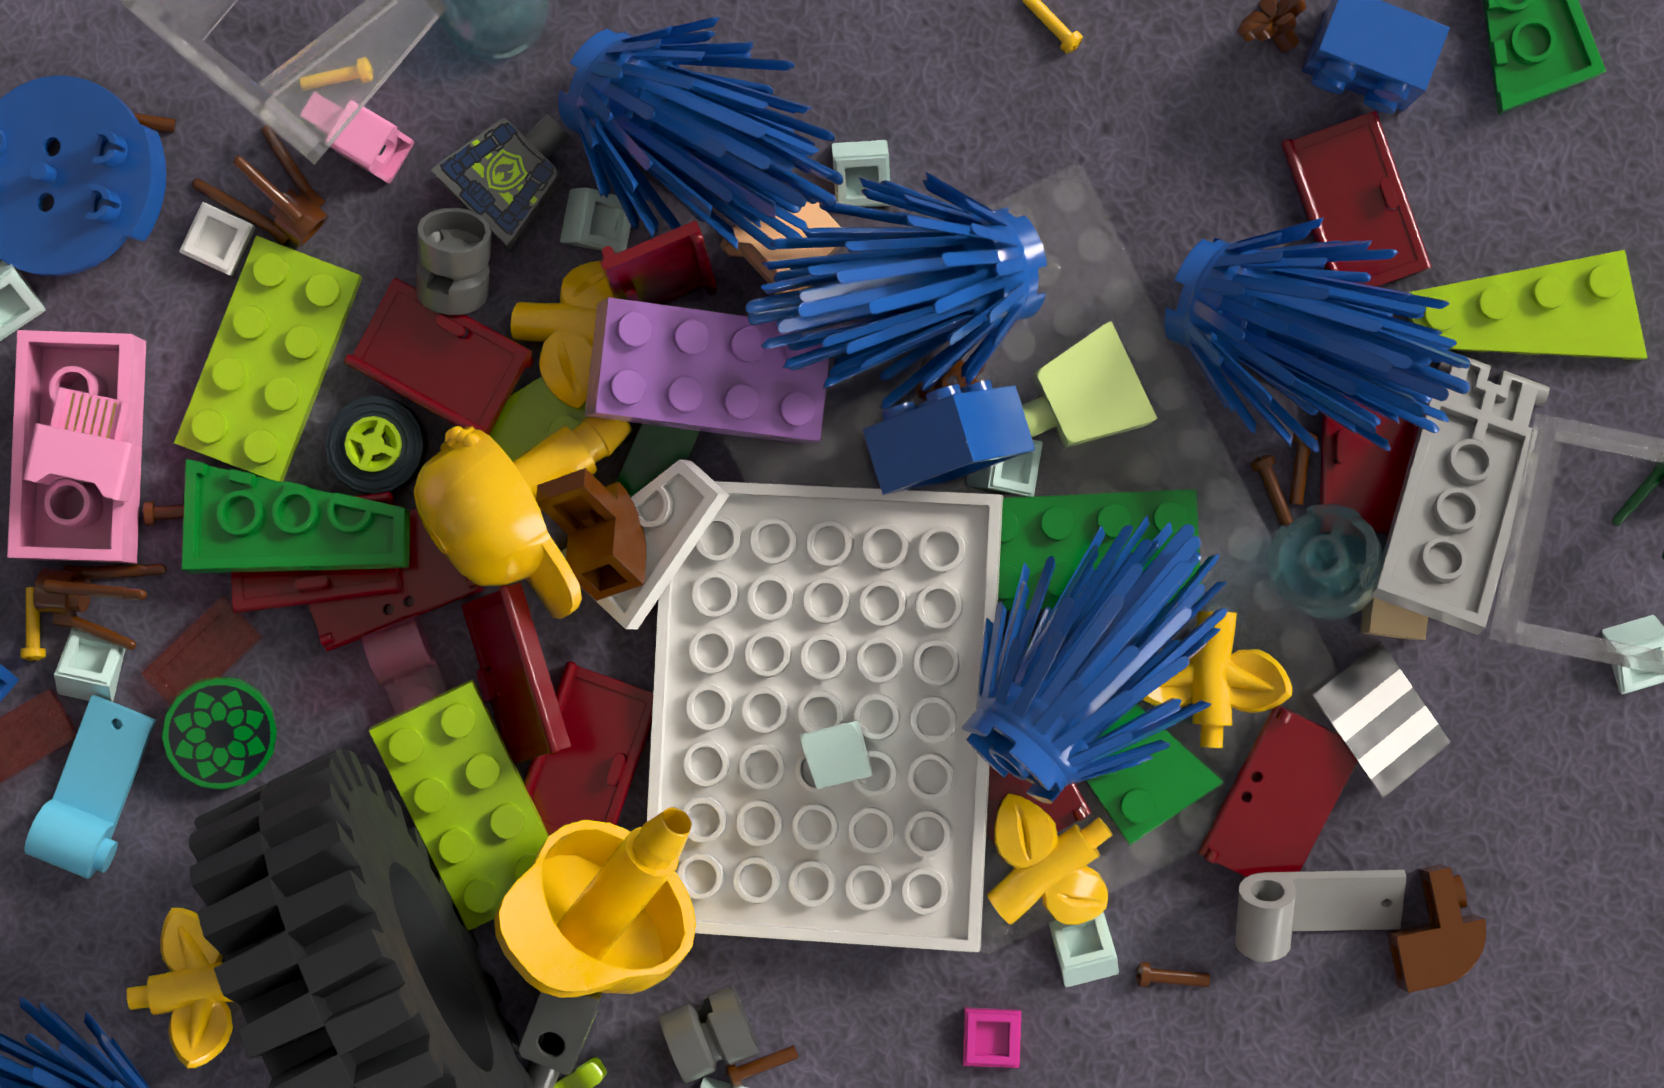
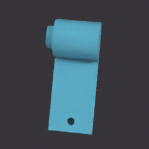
M97 695L91 696L53 799L42 806L29 830L25 842V854L86 879H90L96 871L102 873L107 871L118 846V842L111 838L156 719Z

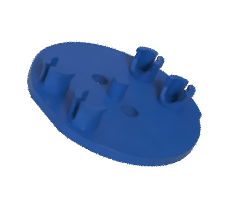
M65 75L41 77L14 88L0 98V259L8 265L12 264L13 267L36 275L66 276L83 272L103 262L115 253L127 239L144 242L148 238L160 214L166 189V160L157 131L140 125L130 108L114 93L96 83L79 77ZM54 140H59L60 151L57 155L50 156L48 151L50 143ZM48 195H52L54 205L51 210L45 212L42 208L43 199Z

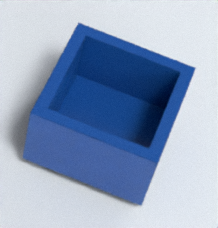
M1332 0L1323 13L1301 72L1313 76L1311 83L1322 90L1342 94L1345 88L1365 96L1363 103L1379 112L1394 114L1396 109L1405 111L1426 91L1450 27L1381 0Z
M991 380L980 381L960 388L959 384L937 389L926 394L928 401L916 406L914 402H908L883 410L881 413L884 421L863 429L882 495L947 483L1035 451L1016 385L993 388Z

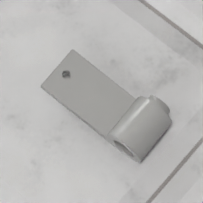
M1405 870L1264 872L1252 874L1244 878L1239 886L1235 945L1244 956L1256 962L1267 963L1287 955L1291 949L1292 931L1400 929L1406 885Z

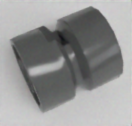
M442 208L432 211L421 218L417 226L418 263L416 265L417 299L424 307L436 313L464 315L476 311L485 304L489 295L490 270L488 262L491 253L490 224L481 215L460 208Z
M733 985L704 996L702 1007L696 1009L687 1003L659 1015L668 1048L686 1084L715 1072L717 1061L724 1060L728 1064L733 1065L760 1053L752 1026Z

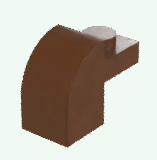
M584 468L537 485L536 502L568 534L566 561L580 586L589 595L598 601L644 585L646 567L644 529L640 525L639 514L634 502L620 482L604 487Z
M1437 864L1418 868L1430 923L1386 932L1398 988L1408 993L1444 986L1457 981L1474 967L1484 949L1486 920L1474 914L1461 916L1460 909L1467 907L1466 891L1461 876L1459 874L1453 875L1452 869L1449 866Z

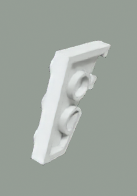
M680 459L633 495L631 499L638 511L640 525L643 526L646 540L644 585L596 602L625 629H638L721 509L729 494L690 460ZM564 549L561 553L566 559V549Z

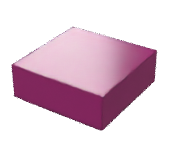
M964 1007L963 1066L1019 1068L1022 1011L1018 1009Z

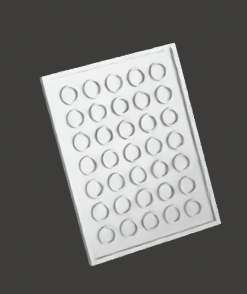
M715 481L729 494V497L658 599L647 821L670 807L683 810L691 819L692 827L683 851L678 857V866L675 872L687 889L694 907L695 933L979 952L981 947L990 765L967 742L966 739L971 732L964 731L961 728L976 711L982 641L986 618L994 623L996 606L998 604L1003 495L913 490L882 495L881 489ZM859 720L873 775L817 789L799 735Z

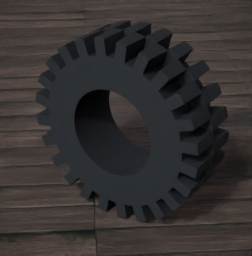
M340 748L331 751L195 819L194 824L197 831L189 836V849L198 863L190 866L192 887L207 905V908L197 912L204 938L224 957L225 963L214 968L223 996L239 1004L247 1025L237 1029L249 1058L262 1056L272 1077L268 1088H534L530 1075L515 1056L518 1054L520 1046L516 1032L501 1016L496 1002L502 1000L496 982L491 974L483 972L474 953L479 945L472 930L468 931L465 924L461 925L453 910V900L440 874L434 875L432 872L427 847L415 827L407 830L401 805L390 790L383 793L377 774L369 765L361 766L355 753L349 750L342 753Z

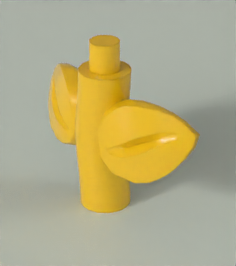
M601 261L579 265L563 278L560 290V303L519 301L515 305L511 316V334L515 340L544 342L539 366L541 376L547 387L562 402L578 409L587 400L597 304L608 297L614 298L602 270Z
M1199 611L1197 613L1196 628L1214 611ZM1227 612L1226 616L1214 626L1215 628H1220V631L1208 641L1204 648L1189 659V665L1142 699L1154 706H1158L1170 698H1178L1182 701L1179 705L1181 708L1190 703L1193 705L1201 700L1211 703L1208 708L1192 715V724H1201L1200 747L1223 748L1224 726H1232V708L1248 713L1262 712L1283 704L1292 696V685L1285 669L1270 654L1260 649L1238 650L1231 654L1237 613Z
M1007 793L1002 799L997 812L994 838L998 854L1009 865L1013 866L1014 869L987 893L989 901L999 915L1010 925L1026 913L1041 897L1043 906L1053 919L1061 923L1078 925L1093 920L1107 908L1108 891L1100 874L1086 865L1100 856L1097 847L1113 835L1102 819L1098 817L1083 830L1075 824L1058 836L1055 822L1041 807L1021 796Z
M171 908L165 918L160 938L162 960L171 972L149 976L147 985L128 987L127 1003L130 1010L150 1008L152 1015L172 1012L168 1033L174 1053L187 1069L197 1068L215 1058L229 1042L233 1024L231 1011L226 1002L234 1001L223 996L214 971L215 967L223 964V956L204 938L198 913L185 908Z

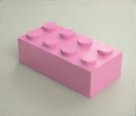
M17 330L7 558L137 564L146 362L145 340L133 334ZM59 387L127 401L136 405L127 443L140 446L141 449L129 502L103 497L96 484L61 477L50 485L23 480L35 424L50 426Z

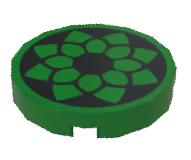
M209 677L193 682L177 694L166 712L162 739L167 758L181 776L200 787L227 789L243 785L262 772L274 753L277 727L272 706L257 688L239 678L215 677L210 679Z

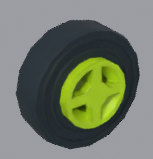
M373 395L357 398L338 411L328 426L325 450L328 465L337 479L353 491L363 494H376L388 491L396 493L410 484L423 467L427 442L424 427L411 409L396 399Z

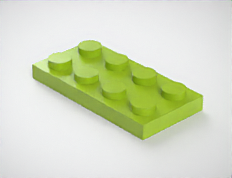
M256 236L174 443L266 479L283 482L363 277Z
M471 679L369 729L377 749L468 931L494 919L499 903L514 883L532 867L538 849L549 836L474 680Z

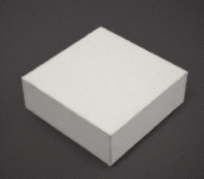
M202 202L179 252L233 277L256 227Z

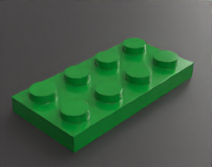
M1197 490L1003 498L998 602L1001 601L1007 611L1012 610L1025 562L1030 569L1027 582L1029 594L1025 604V608L1029 610L1045 562L1049 556H1053L1056 566L1041 609H1045L1047 606L1054 609L1101 525L1104 529L1105 537L1098 547L1099 555L1093 564L1094 571L1121 529L1126 525L1133 527L1130 539L1145 516L1148 515L1150 525L1130 553L1134 552L1144 539H1150L1152 542L1169 522L1171 523L1173 533L1144 566V571L1182 526L1186 524L1192 525L1195 529L1192 536L1199 537ZM1199 561L1198 564L1193 568L1192 574L1187 578V580H1186V581L1182 584V586L1177 590V592H1176V593L1173 595V597L1168 601V603L1171 602V600H1172V599L1175 597V595L1180 591V589L1185 585V583L1188 582V581L1190 580V578L1195 574V572L1199 569V567H1200V561Z

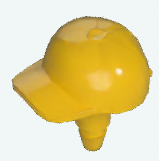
M587 417L582 419V423L572 430L566 426L561 427L513 462L504 450L483 431L477 430L473 426H467L464 429L456 426L449 429L445 434V442L440 447L441 451L427 461L420 470L413 491L417 512L427 533L457 571L473 583L480 586H502L526 579L553 618L562 619L578 609L582 600L580 584L547 531L541 514L542 509L536 502L537 485L584 468L592 475L597 472L595 463L605 456L609 457L632 431L629 422Z
M670 807L647 821L642 827L636 828L631 832L609 822L581 820L565 825L548 836L538 849L532 867L507 892L499 903L494 917L497 941L506 958L526 982L542 993L566 998L580 997L596 992L634 994L659 984L672 974L691 950L696 928L694 907L690 896L675 872L678 866V857L683 851L692 827L689 816L679 808Z

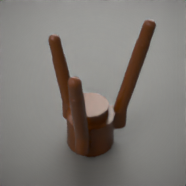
M266 125L261 129L263 136L301 194L298 195L293 189H289L282 194L242 156L234 157L233 163L274 203L269 210V213L275 218L274 221L201 179H194L192 186L208 196V198L269 232L283 246L291 241L299 248L307 243L327 221L329 216L321 209L326 201L312 189L283 143L278 139L272 128Z
M134 564L98 567L66 565L63 570L43 568L39 572L34 585V606L39 612L52 613L54 625L72 627L127 650H134L136 648L134 640L77 616V612H85L87 610L91 597L144 600L147 597L146 591L128 587L91 584L90 579L163 575L166 573L167 567L164 564Z

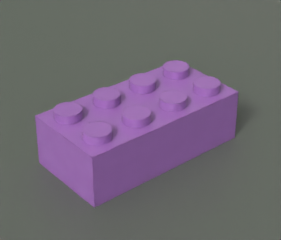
M608 297L597 304L585 416L804 445L820 442L826 388H822L828 376L829 359L795 371L783 368L788 358L823 346L819 344L799 351H792L788 349L787 345L771 349L762 348L761 345L768 338L798 332L797 330L780 333L776 325L777 321L751 325L748 322L747 316Z

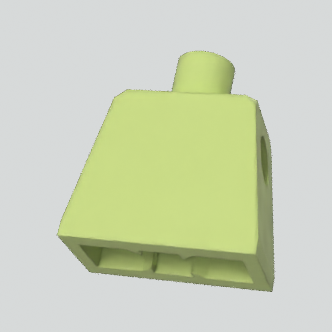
M1112 321L1102 325L1036 371L1032 379L1040 397L1022 405L1031 437L1055 427L1065 448L1141 428L1158 419Z

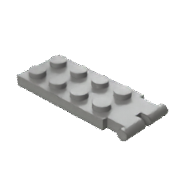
M1467 357L1470 360V366L1466 369H1459L1444 362H1438L1437 370L1466 380L1470 385V390L1466 394H1460L1447 389L1449 397L1445 401L1432 398L1429 403H1426L1428 406L1444 411L1450 422H1444L1425 414L1422 416L1434 422L1440 430L1437 433H1431L1420 427L1418 429L1370 596L1479 635L1486 628L1538 435V430L1528 427L1534 405L1543 407L1550 387L1504 370L1500 373L1497 384L1487 381L1491 366Z

